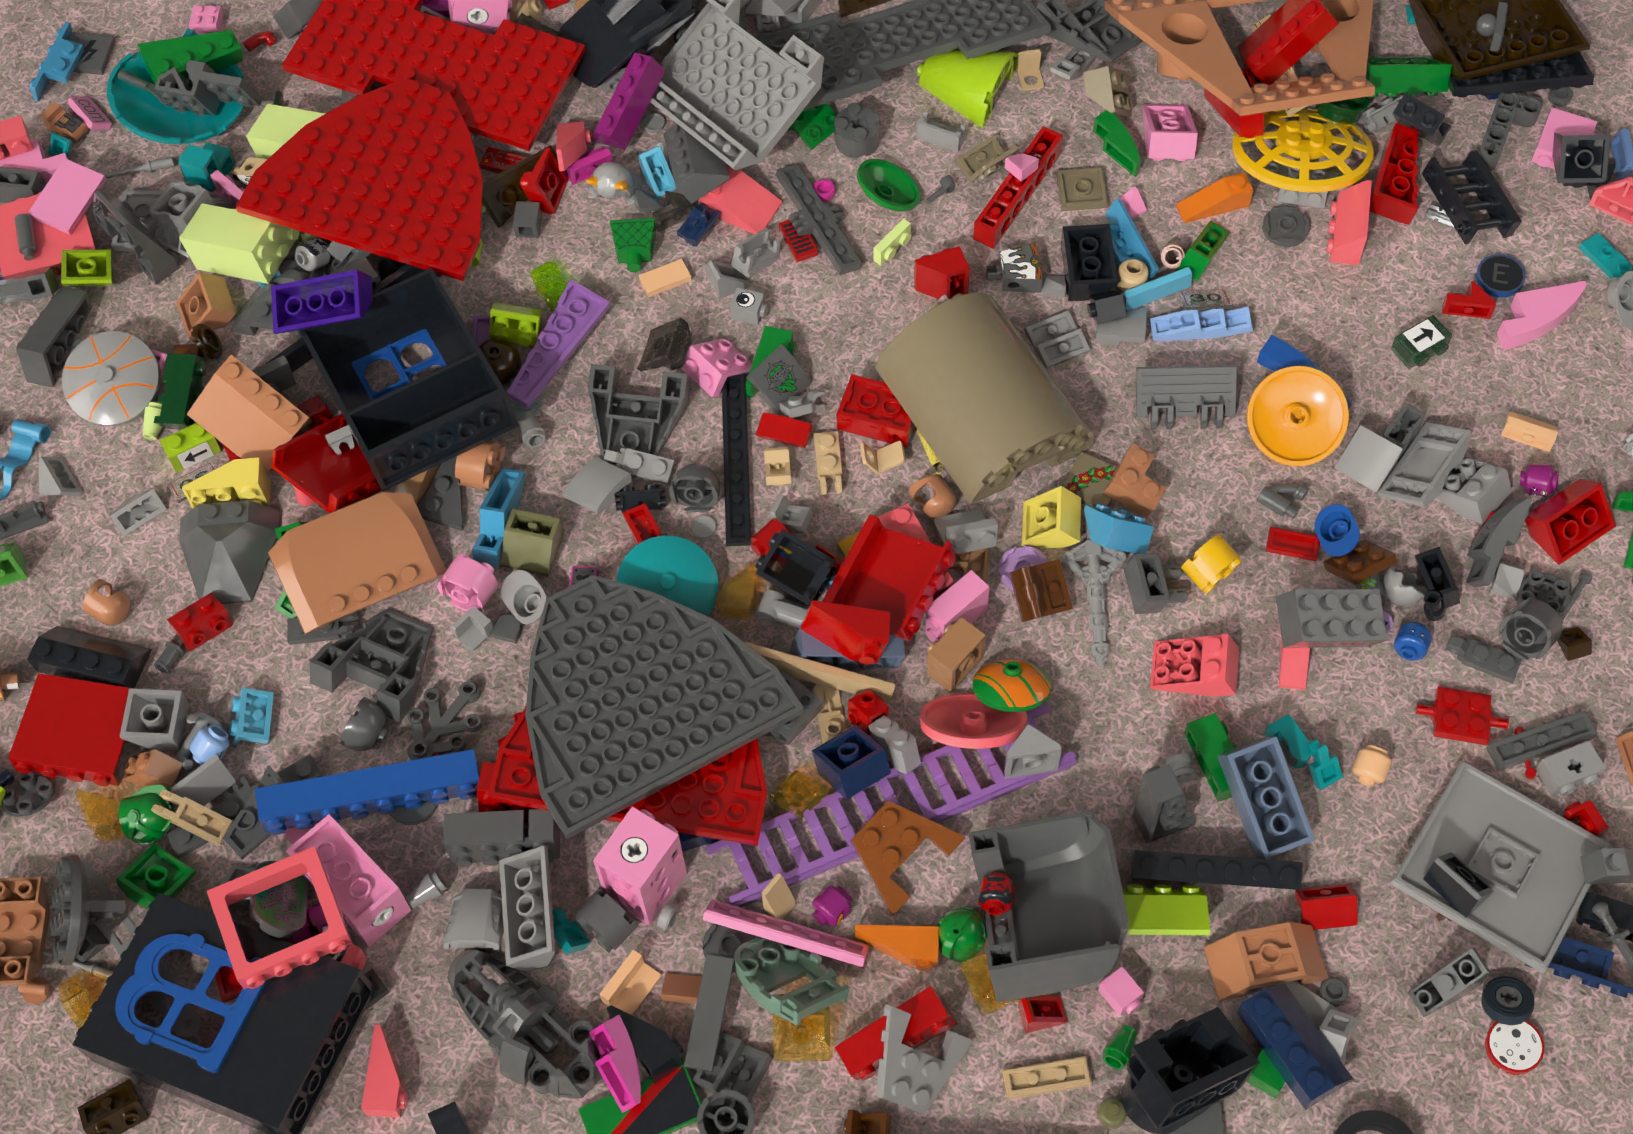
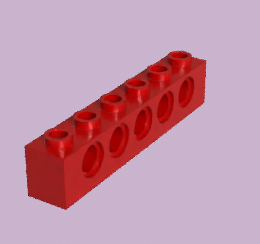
M1044 126L1040 129L1023 153L1039 159L1038 169L1023 181L1018 180L1011 173L1008 174L975 220L973 240L992 249L995 248L1061 154L1062 134Z

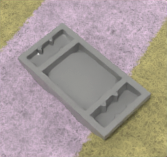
M1426 422L1378 492L1379 497L1423 507L1431 503L1441 494L1450 471L1461 464L1472 437L1471 431Z

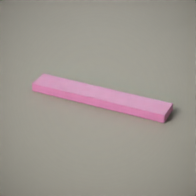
M713 899L704 912L703 920L861 967L864 965L869 946L863 943Z

